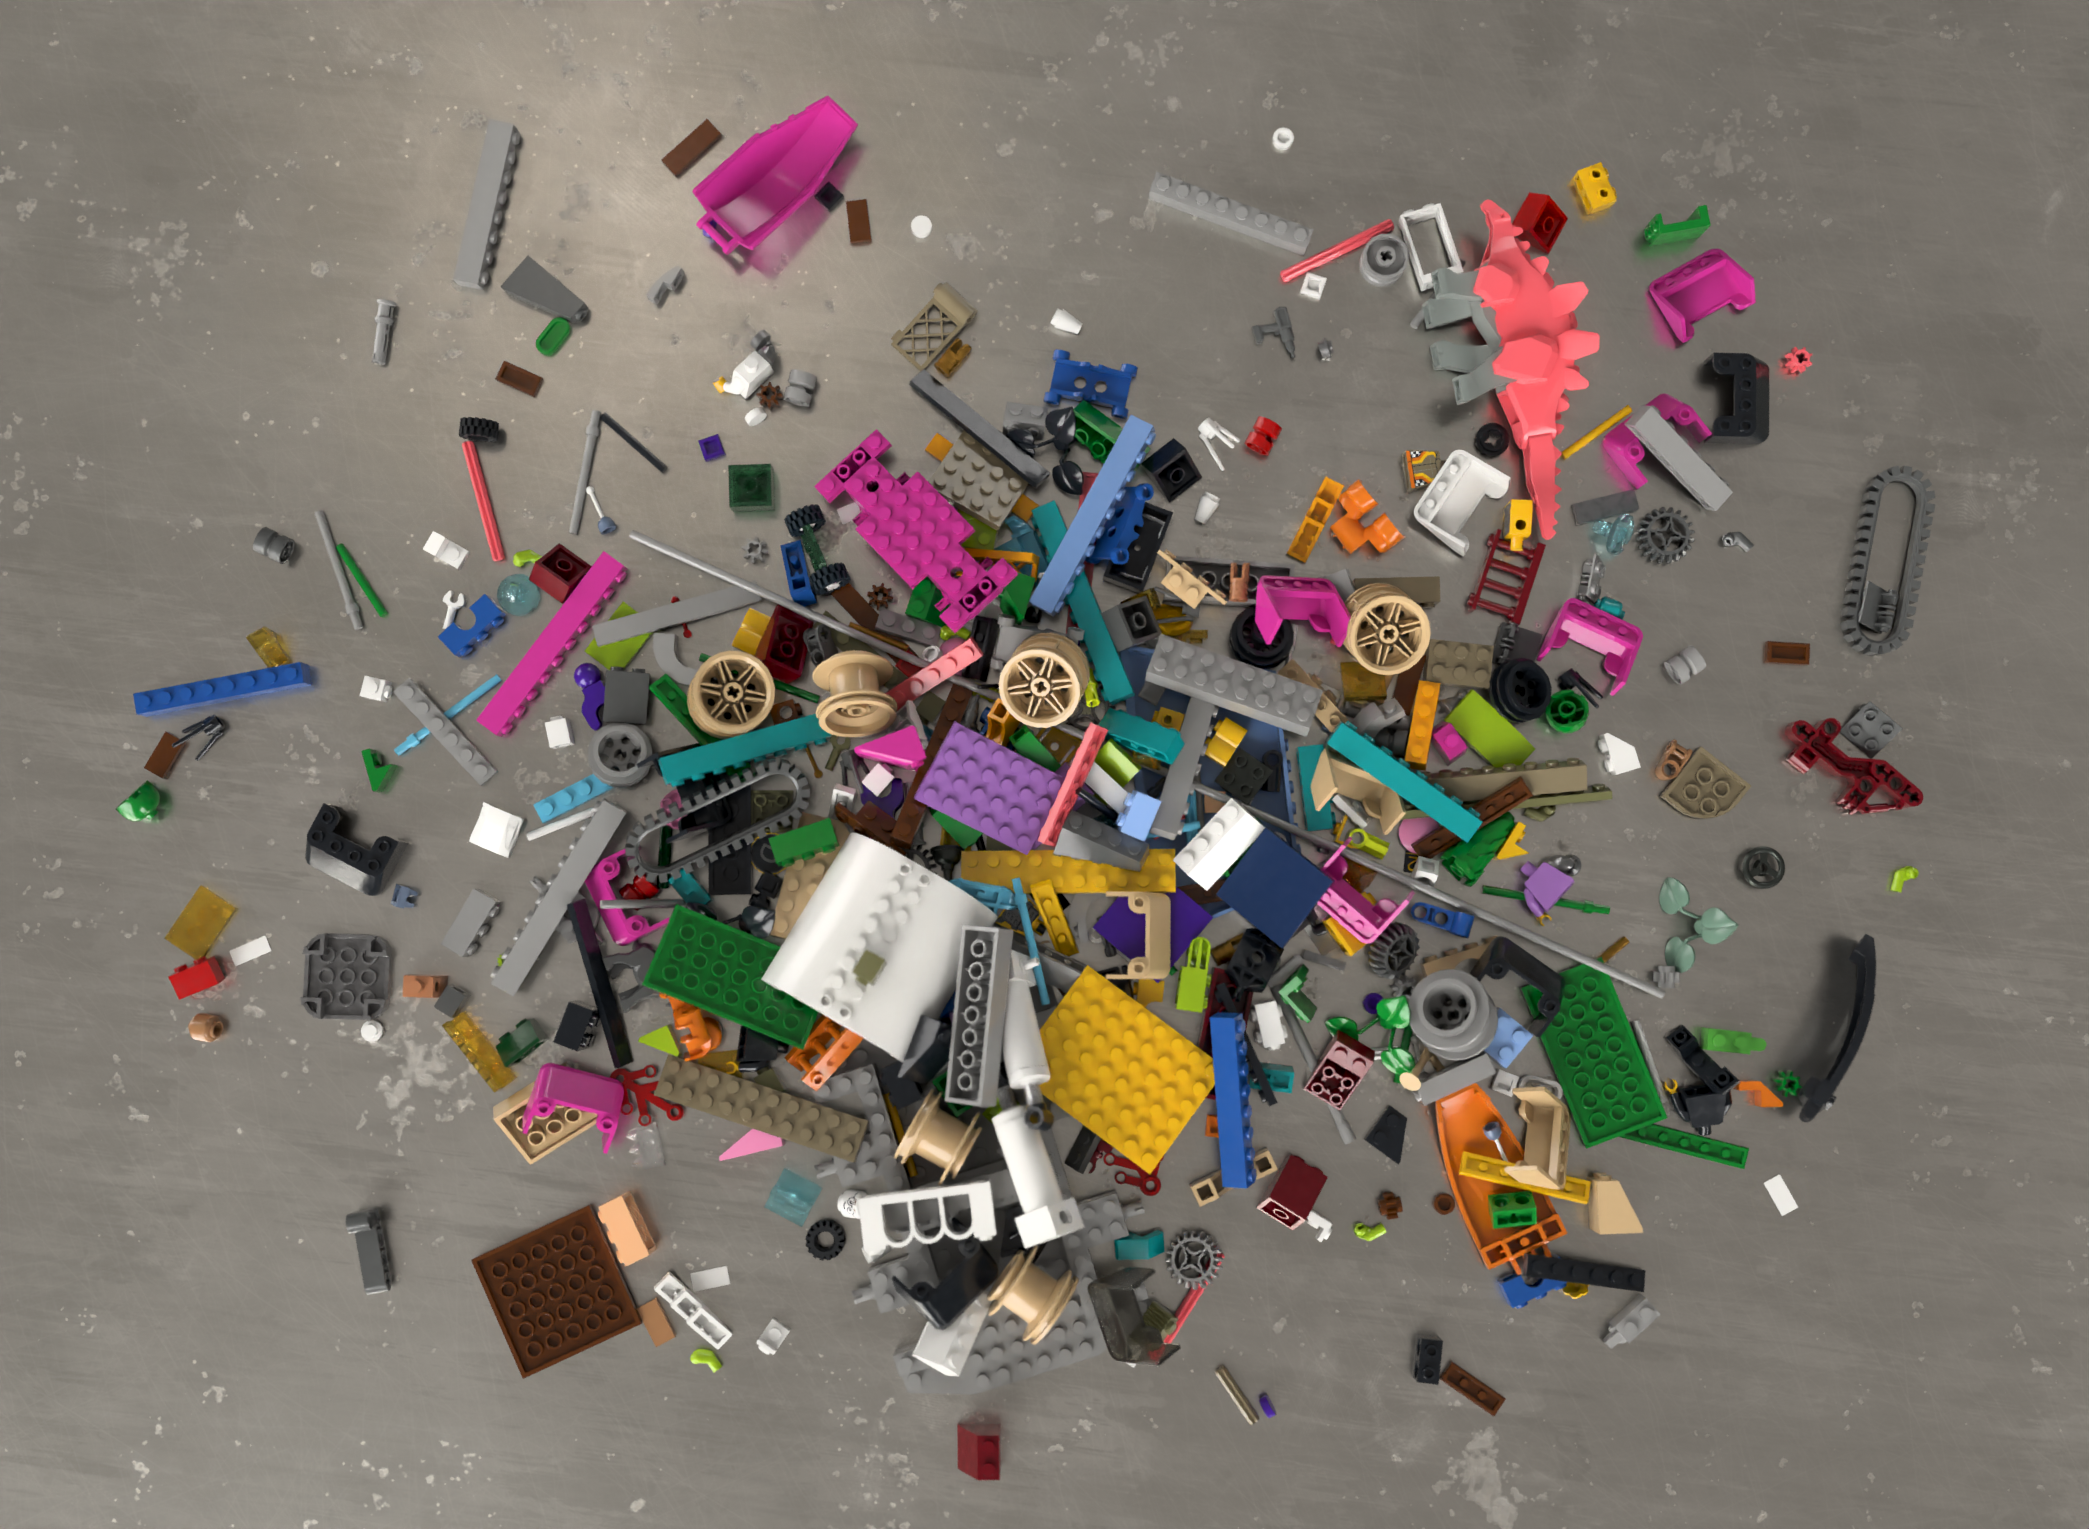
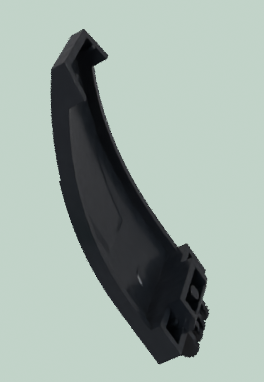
M1868 934L1861 938L1848 959L1857 965V985L1850 1025L1839 1055L1825 1079L1818 1080L1811 1076L1799 1093V1100L1802 1102L1801 1106H1803L1799 1118L1804 1123L1813 1120L1824 1109L1828 1110L1831 1108L1837 1098L1834 1096V1093L1853 1063L1865 1036L1873 1009L1876 982L1874 938Z

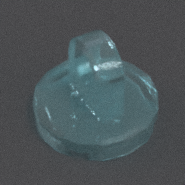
M1622 513L1613 524L1602 520L1594 521L1592 530L1597 534L1607 537L1606 550L1608 553L1618 555L1624 551L1622 546L1624 543L1628 544L1633 534V516Z
M513 574L507 576L500 583L497 590V599L504 611L514 616H524L536 609L540 601V590L537 585L529 580L528 576Z

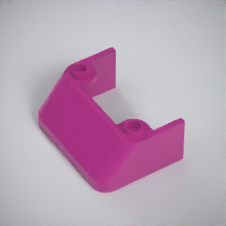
M1660 394L1645 405H1653L1661 412L1660 416L1664 420L1671 417L1676 424L1686 426L1698 443L1712 434L1691 406L1669 394ZM1630 416L1603 437L1602 445L1637 490L1647 483L1648 480L1636 466L1643 459L1645 451L1639 439L1625 425L1631 418Z
M1264 575L1260 578L1257 584L1255 622L1266 644H1271L1283 619L1309 620L1314 630L1317 632H1329L1336 646H1342L1347 636L1348 622L1351 615L1331 581L1324 578Z
M1570 598L1563 604L1548 630L1536 660L1540 662L1552 647H1563L1567 643L1568 638L1606 655L1604 668L1609 674L1616 677L1610 691V695L1614 696L1626 684L1643 640V633L1635 625L1579 599Z
M1349 836L1321 868L1323 872L1335 881L1318 902V905L1359 941L1369 944L1375 941L1415 895V892L1412 890L1399 905L1388 898L1381 899L1375 906L1371 904L1342 878L1348 870V863L1340 853L1352 841V838Z
M625 849L601 860L593 866L585 879L588 890L613 941L619 946H627L666 927L670 919L668 917L650 926L643 916L634 915L627 918L623 908H600L601 900H619L609 880L617 877L620 873L618 861L627 857Z
M554 1063L544 1064L539 1070L523 1115V1133L527 1134L534 1115L540 1117L549 1116L553 1113L556 1104L598 1114L596 1126L603 1132L602 1148L603 1153L607 1154L618 1126L624 1095L623 1084L619 1080Z

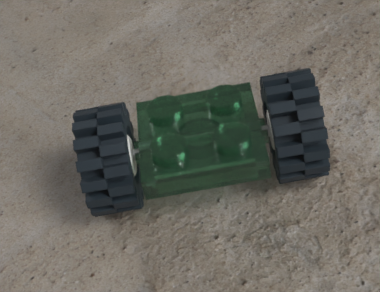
M811 504L809 507L804 506L802 509L798 508L797 511H792L791 514H788L784 521L792 537L800 536L806 553L811 552L808 555L816 573H812L809 580L815 594L825 595L846 586L851 579L844 563L830 564L827 567L825 558L813 533L816 529L824 526L826 522L820 506Z

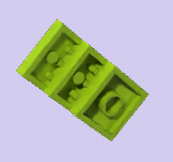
M1473 689L1466 694L1444 719L1445 722L1452 724L1469 748L1474 749L1486 763L1495 768L1503 767L1504 764L1522 765L1535 750L1512 724Z

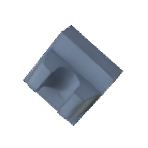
M396 884L391 905L403 909L404 907L412 908L414 904L408 902L407 898L409 895L417 896V892L404 885Z

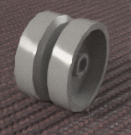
M1379 234L1373 237L1366 244L1359 260V268L1363 278L1377 287H1387L1396 283L1406 269L1409 261V251L1406 244L1395 235Z

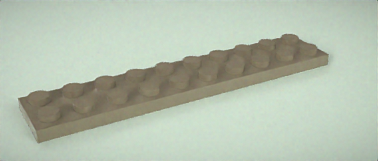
M670 1054L667 1056L654 1093L655 1096L853 1163L856 1162L869 1124L867 1120L691 1061L685 1062L684 1059Z

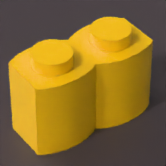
M749 608L733 640L732 646L755 657L757 647L771 617Z
M1227 717L1223 721L1219 719L1213 729L1216 731L1212 739L1208 737L1205 741V744H1208L1205 756L1222 767L1226 766L1248 731Z

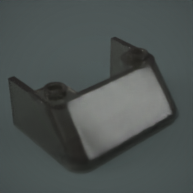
M1128 1267L1097 1278L1087 1287L1109 1354L1118 1362L1160 1366L1181 1349L1180 1344L1164 1343L1158 1329L1146 1326L1139 1308L1134 1289L1140 1287L1146 1279L1155 1273L1153 1268Z

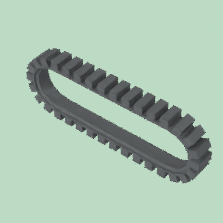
M1894 466L1873 477L1874 480L1868 483L1866 489L1869 492L1863 494L1862 502L1868 504L1861 507L1859 515L1867 517L1858 520L1857 528H1862V530L1856 532L1855 540L1861 542L1853 546L1852 553L1860 555L1852 557L1850 566L1858 568L1849 570L1848 579L1855 581L1846 583L1845 591L1852 592L1853 594L1844 596L1843 604L1850 605V607L1848 606L1841 610L1840 617L1848 618V620L1840 624L1841 631H1850L1844 635L1847 643L1856 640L1852 648L1856 651L1864 650L1863 654L1882 655L1898 649L1903 645L1901 642L1906 641L1910 635L1905 630L1913 628L1914 620L1906 617L1913 616L1916 613V607L1909 606V604L1918 602L1919 594L1911 592L1919 590L1921 586V581L1914 579L1923 575L1924 568L1916 566L1925 563L1926 556L1920 555V553L1927 551L1928 543L1922 541L1930 537L1931 530L1923 528L1932 525L1933 517L1927 515L1934 512L1935 504L1928 502L1935 499V491H1926V488L1932 486L1930 480L1926 479L1921 482L1920 479L1924 473L1919 470L1912 472V467L1909 466L1901 468ZM1901 481L1913 489L1916 495V510L1894 628L1885 640L1874 641L1861 631L1858 622L1859 610L1863 598L1882 492L1888 483Z
M775 758L767 759L768 767L764 768L760 761L754 764L757 772L753 774L749 767L743 769L742 773L745 777L743 779H740L737 773L731 775L732 784L730 785L727 784L725 778L718 781L720 789L717 791L713 784L705 787L707 792L705 797H703L700 790L693 793L695 801L692 803L689 797L686 796L681 799L683 805L681 808L678 807L676 802L669 804L671 812L669 814L666 813L663 807L656 811L658 817L656 820H654L651 813L644 816L646 825L644 826L638 820L633 825L634 832L629 831L626 837V842L629 844H625L626 856H628L627 862L630 868L635 867L634 873L640 878L646 873V881L654 883L656 875H659L660 883L668 882L667 874L669 873L676 880L682 877L680 871L682 867L686 874L694 871L693 862H696L698 868L706 865L705 856H708L710 861L713 862L718 859L716 853L718 850L721 851L723 857L730 854L728 845L732 844L736 851L743 847L740 841L743 838L747 845L755 842L752 834L757 832L759 839L767 836L764 828L768 826L771 832L774 833L779 830L777 822L781 821L784 827L790 825L789 816L792 815L798 820L802 816L799 808L806 810L809 804L808 799L804 798L810 797V788L807 785L809 783L804 773L801 774L800 768L795 764L790 767L788 760L781 759L779 766H777ZM773 774H781L790 778L795 784V798L785 809L679 860L659 867L646 863L640 856L639 844L649 832Z

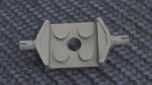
M534 876L533 880H530L529 883L539 890V895L541 892L546 893L549 886L544 885ZM577 892L572 902L584 899V897ZM585 898L595 930L600 912ZM563 915L555 929L569 944L577 942L571 918ZM595 932L596 937H597L598 944H599V946H600L601 943L604 942V939H602V938Z

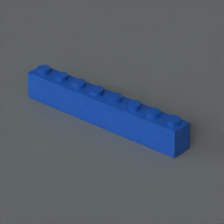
M297 662L134 693L133 697L136 715L148 717L311 686L312 681L309 665Z
M1218 1012L1210 1017L1222 1186L1247 1189L1255 1182L1257 1174L1253 1164L1255 1150L1252 1147L1253 1127L1250 1123L1252 1108L1249 1105L1250 1085L1247 1083L1249 1066L1246 1063L1245 1055L1247 1052V1043L1244 1041L1246 1024L1242 1013Z

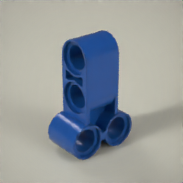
M1424 902L1415 903L1411 908V915L1415 921L1449 931L1451 934L1469 938L1474 916L1458 911L1453 912ZM1421 906L1427 910L1425 917L1418 918L1415 916L1414 912L1417 907ZM1438 913L1447 915L1448 920L1445 924H1438L1435 921Z

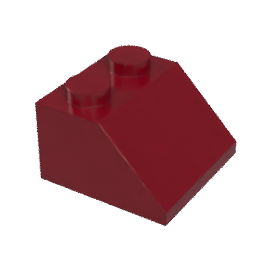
M559 543L535 562L529 580L563 604L592 566Z

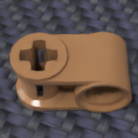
M1673 739L1666 747L1662 758L1655 768L1656 777L1662 781L1677 777L1693 750L1682 747L1677 743V740ZM1665 765H1667V766L1670 767V769H1671V774H1670V775H1666V774H1665V772H1664V766H1665Z

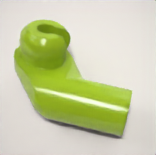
M530 549L519 551L513 556V564L517 567H521L525 562L529 561L535 564L542 556Z
M947 625L940 629V637L943 640H949L954 635H958L964 640L969 639L971 636V631L963 626L956 633Z
M1905 866L1894 873L1890 890L1901 893L1905 881L1918 877V869L1912 866Z
M1358 1223L1354 1228L1355 1235L1367 1241H1372L1387 1233L1382 1223L1373 1228L1363 1223Z
M697 1349L690 1356V1360L694 1364L707 1363L713 1373L722 1367L711 1350Z

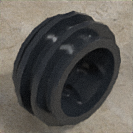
M1256 606L1245 609L1237 615L1230 630L1229 644L1233 655L1240 662L1267 670L1277 667L1286 660L1293 646L1294 631L1291 622L1288 619H1283L1273 640L1278 638L1280 644H1275L1273 640L1271 644H1266L1255 622ZM1245 629L1250 630V634L1245 635L1243 631ZM1249 643L1253 644V645H1254V649L1251 648L1248 644H1249ZM1267 648L1269 651L1263 652L1262 649Z
M1518 658L1502 663L1494 670L1489 685L1491 703L1496 711L1510 722L1523 723L1539 718L1546 712V708L1551 701L1552 687L1549 677L1532 660Z

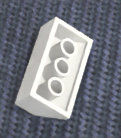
M1231 798L1173 861L1189 877L1208 891L1253 844L1265 827L1236 799Z
M985 1290L946 1329H936L927 1321L912 1355L946 1376H959L991 1305L992 1300H987L989 1292Z

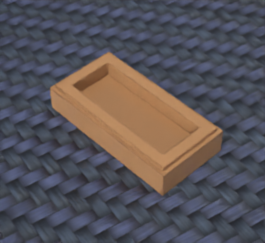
M657 1297L637 1308L656 1347L676 1337Z

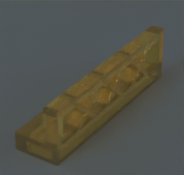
M466 1011L460 1013L452 1021H447L442 1025L494 1093L503 1090L517 1078L510 1067L506 1068L503 1065L496 1049Z

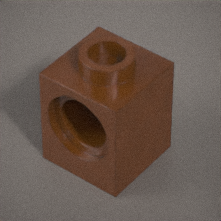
M793 699L775 704L770 710L774 725L798 719L800 715H803L800 703H796ZM791 708V717L783 718V709Z

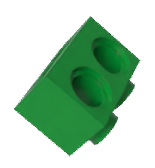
M1531 1191L1488 1195V1209L1493 1229L1537 1224L1536 1205Z

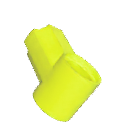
M1352 828L1348 830L1346 840L1349 836L1352 838L1355 832H1359L1362 837L1359 843L1355 844L1351 841L1350 845L1380 860L1386 855L1390 843L1365 832L1363 829Z

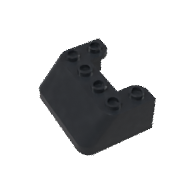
M1713 353L1704 361V365H1713L1714 370L1719 374L1734 375V416L1722 415L1716 418L1712 425V434L1704 439V443L1761 444L1769 436L1768 365L1747 353Z
M323 803L307 833L305 853L307 863L366 895L377 896L381 894L408 843L388 836H381L376 839L369 851L334 832L340 820V815L337 811L338 806Z

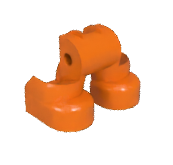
M1358 479L1346 491L1340 494L1338 500L1348 513L1335 522L1330 529L1335 534L1333 538L1337 537L1343 545L1342 549L1346 548L1350 555L1369 540L1380 553H1385L1406 538L1393 525L1386 512L1374 520L1373 524L1367 527L1362 525L1359 520L1363 515L1379 505L1364 488L1362 480Z
M659 992L661 998H668L673 1009L675 1029L679 1030L689 1027L691 1032L680 1037V1042L686 1043L688 1052L684 1053L685 1062L702 1058L719 1046L723 1032L718 1021L714 1018H703L700 1011L702 1009Z

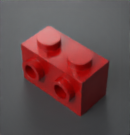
M202 956L195 959L193 965L187 967L185 963L174 968L175 972L168 976L179 1000L217 985L225 979L215 956L210 958Z

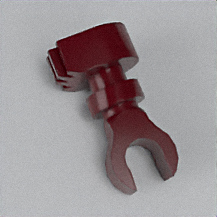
M1102 1138L1089 1161L1093 1165L1089 1173L1095 1170L1098 1158L1101 1159L1103 1156L1102 1152L1111 1153L1114 1148Z

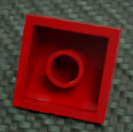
M1529 192L1512 225L1523 229V233L1517 236L1519 240L1528 241L1532 247L1549 254L1568 217L1549 195Z

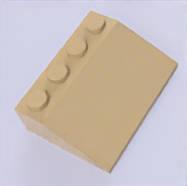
M567 1062L561 1064L562 1066L570 1067ZM535 1081L493 1107L494 1121L530 1165L595 1125L598 1114L556 1104L551 1115L546 1117L534 1115L527 1134H524L523 1115Z

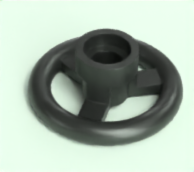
M1760 846L1746 854L1742 870L1744 877L1751 885L1761 889H1768L1774 887L1782 880L1785 873V863L1780 853L1775 849ZM1760 853V859L1752 863L1751 871H1749L1750 860L1753 856ZM1768 854H1771L1777 860L1778 872L1772 869L1767 862ZM1761 864L1765 866L1764 871H1761L1760 869ZM1770 875L1774 879L1769 882H1759L1753 877Z

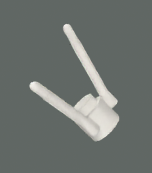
M1208 417L1198 427V430L1201 432L1199 437L1204 441L1220 470L1224 471V466L1207 438L1213 439L1217 435L1231 448H1234V444L1221 434L1220 431L1236 442H1240V439Z

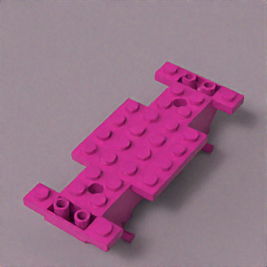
M876 429L814 487L829 503L844 490L848 493L861 511L852 519L858 526L855 530L912 589L925 577H928L942 592L943 598L934 606L941 612L949 603L951 604L939 617L956 633L993 601L1018 573L1003 557L986 572L985 570L993 564L992 560L987 556L978 564L968 554L961 544L975 532V529L918 471L911 478L904 472L899 478L895 479L878 462L877 459L892 445ZM874 486H879L875 492H870ZM956 572H963L960 578H953Z

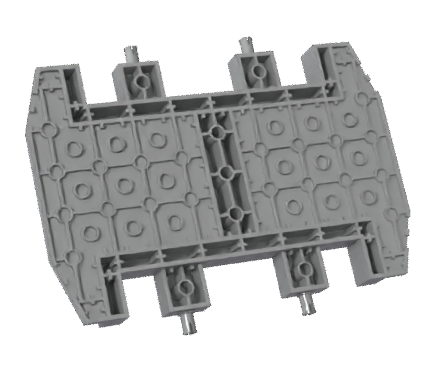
M1046 984L1050 1004L1047 1005L1041 1004L1037 985L1029 988L1039 1030L1058 1005L1052 985ZM866 1039L859 1043L817 1092L814 1089L812 1090L817 1104L859 1092L866 1119L869 1121L870 1132L865 1133L855 1163L833 1156L832 1161L814 1165L815 1172H817L816 1176L820 1179L821 1177L836 1173L843 1188L884 1175L889 1192L939 1186L938 1183L945 1171L941 1167L915 1153L912 1157L918 1175L910 1177L906 1164L901 1165L903 1158L901 1156L897 1159L894 1158L899 1142L884 1099V1094L890 1093L888 1085L884 1087L879 1075L882 1073L881 1069L898 1060ZM818 1053L809 1060L812 1066L821 1055ZM948 1066L933 1077L927 1085L919 1083L925 1095L922 1100L899 1110L897 1108L905 1134L930 1090L934 1089V1095L936 1096L939 1094L932 1081L948 1071ZM1011 1089L1020 1106L1028 1105L1024 1089ZM1041 1094L1046 1107L1052 1111L1054 1121L1071 1116ZM941 1098L940 1109L955 1117L944 1099ZM974 1106L957 1117V1119L970 1126L977 1112H980V1116L973 1128L978 1129L982 1127V1130L954 1180L951 1179L953 1175L948 1173L942 1185L952 1184L1008 1167L1005 1158L996 1152L1000 1142L995 1127L982 1115L988 1106ZM1052 1128L1047 1131H1040L1047 1153L1052 1155L1064 1200L1073 1198ZM1115 1190L1077 1202L1076 1205L1084 1228L1061 1236L1062 1240L1054 1239L1048 1241L1034 1265L1056 1280L1064 1272L1071 1270L1072 1277H1078L1079 1281L1066 1307L1050 1330L1037 1344L1033 1345L1030 1342L1031 1338L1027 1341L1023 1340V1333L1028 1323L1002 1305L992 1316H988L987 1311L959 1376H946L914 1357L912 1354L917 1343L895 1349L893 1358L899 1377H903L907 1393L978 1394L1098 1356L1134 1330L1136 1324L1151 1305L1141 1272L1100 1285L1089 1248L1129 1236L1125 1221H1127V1218L1145 1213L1141 1200L1122 1206L1119 1203ZM1018 1194L1013 1195V1199L1001 1202V1199L993 1201L997 1234L991 1240L980 1241L997 1263L999 1275L1015 1255L1004 1258L1000 1256L1007 1209L1021 1205ZM959 1212L950 1214L951 1217L947 1219L948 1226L952 1230H954L951 1221L953 1217L967 1229L972 1225L971 1212L959 1215ZM935 1218L929 1220L930 1224L917 1227L921 1234L933 1236L941 1230V1221ZM908 1226V1231L901 1233L903 1239L910 1235V1226ZM945 1232L937 1242L931 1244L922 1243L913 1237L912 1241L905 1246L908 1256L869 1268L870 1286L852 1291V1295L855 1297V1304L874 1298L880 1314L910 1305L896 1291L891 1278L895 1275L908 1289L922 1281L929 1283L935 1289L965 1259L958 1248L960 1240L949 1237ZM995 1281L986 1289L988 1292H990Z

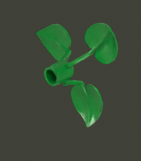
M1405 995L1380 1000L1376 1007L1378 1016L1359 1030H1357V1023L1347 1017H1333L1326 1020L1325 1025L1333 1037L1339 1029L1357 1041L1359 1040L1358 1034H1362L1380 1021L1383 1028L1392 1029L1388 1043L1389 1050H1384L1381 1053V1060L1385 1067L1398 1075L1410 1073L1415 1067V1059L1409 1051L1401 1047L1393 1049L1392 1046L1395 1030L1397 1028H1405L1410 1023V1008Z

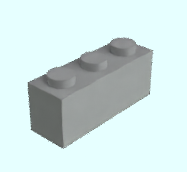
M473 889L441 945L462 957H468L469 954L472 955L478 947L476 942L479 937H483L489 928L488 922L498 914L500 910L498 906L501 901L480 889Z

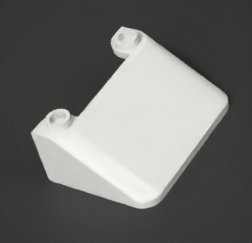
M1455 450L1450 454L1415 506L1414 517L1448 547L1464 557L1469 549V540L1460 531L1485 494L1494 499L1502 498L1510 488L1511 478L1464 450Z

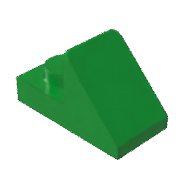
M366 749L361 751L372 791L383 792L397 765L389 764L380 767L382 759L376 750Z

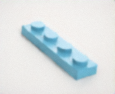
M592 774L533 805L542 823L545 824L615 787L602 783Z

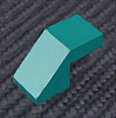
M1160 1230L1151 1232L1143 1237L1129 1232V1236L1114 1240L1115 1258L1117 1260L1151 1259L1165 1252L1164 1233Z

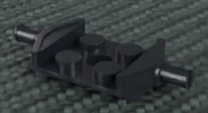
M1256 928L1245 930L1229 965L1224 971L1236 986L1231 996L1232 1000L1235 999L1236 1002L1240 1001L1244 991L1262 993L1265 990L1284 951L1283 948ZM1252 954H1258L1261 957V962H1255L1252 959Z

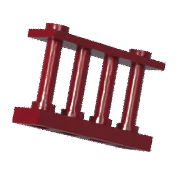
M1497 529L1493 534L1490 533L1486 545L1489 548L1474 593H1470L1467 605H1470L1468 611L1473 612L1477 606L1507 615V618H1509L1508 624L1513 622L1520 625L1546 545L1538 542L1530 548L1523 546L1522 551L1510 550L1511 542L1500 539L1502 530ZM1496 546L1526 556V559H1529L1527 567L1521 568L1494 559L1493 555ZM1492 566L1520 576L1522 579L1520 587L1517 586L1515 588L1486 578L1489 567ZM1483 586L1513 595V598L1516 599L1514 607H1507L1480 598Z

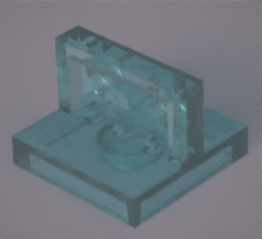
M784 1168L776 1185L773 1186L764 1207L802 1227L822 1187Z

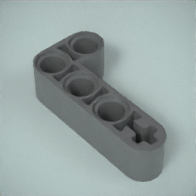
M370 1208L347 1214L346 1227L349 1234L355 1233L366 1294L390 1291L391 1277L378 1209Z

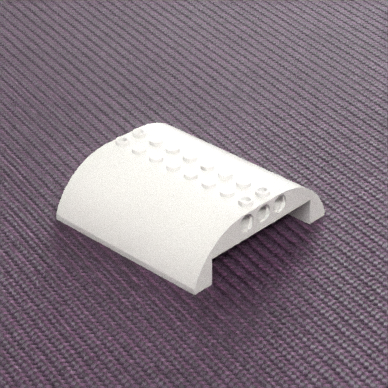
M851 832L761 980L778 990L786 992L903 1062L921 1014L938 1019L956 989L962 925L993 927L998 916L974 897L942 877L873 839ZM866 949L887 962L874 986L869 983L864 986L855 980L856 976L852 972Z

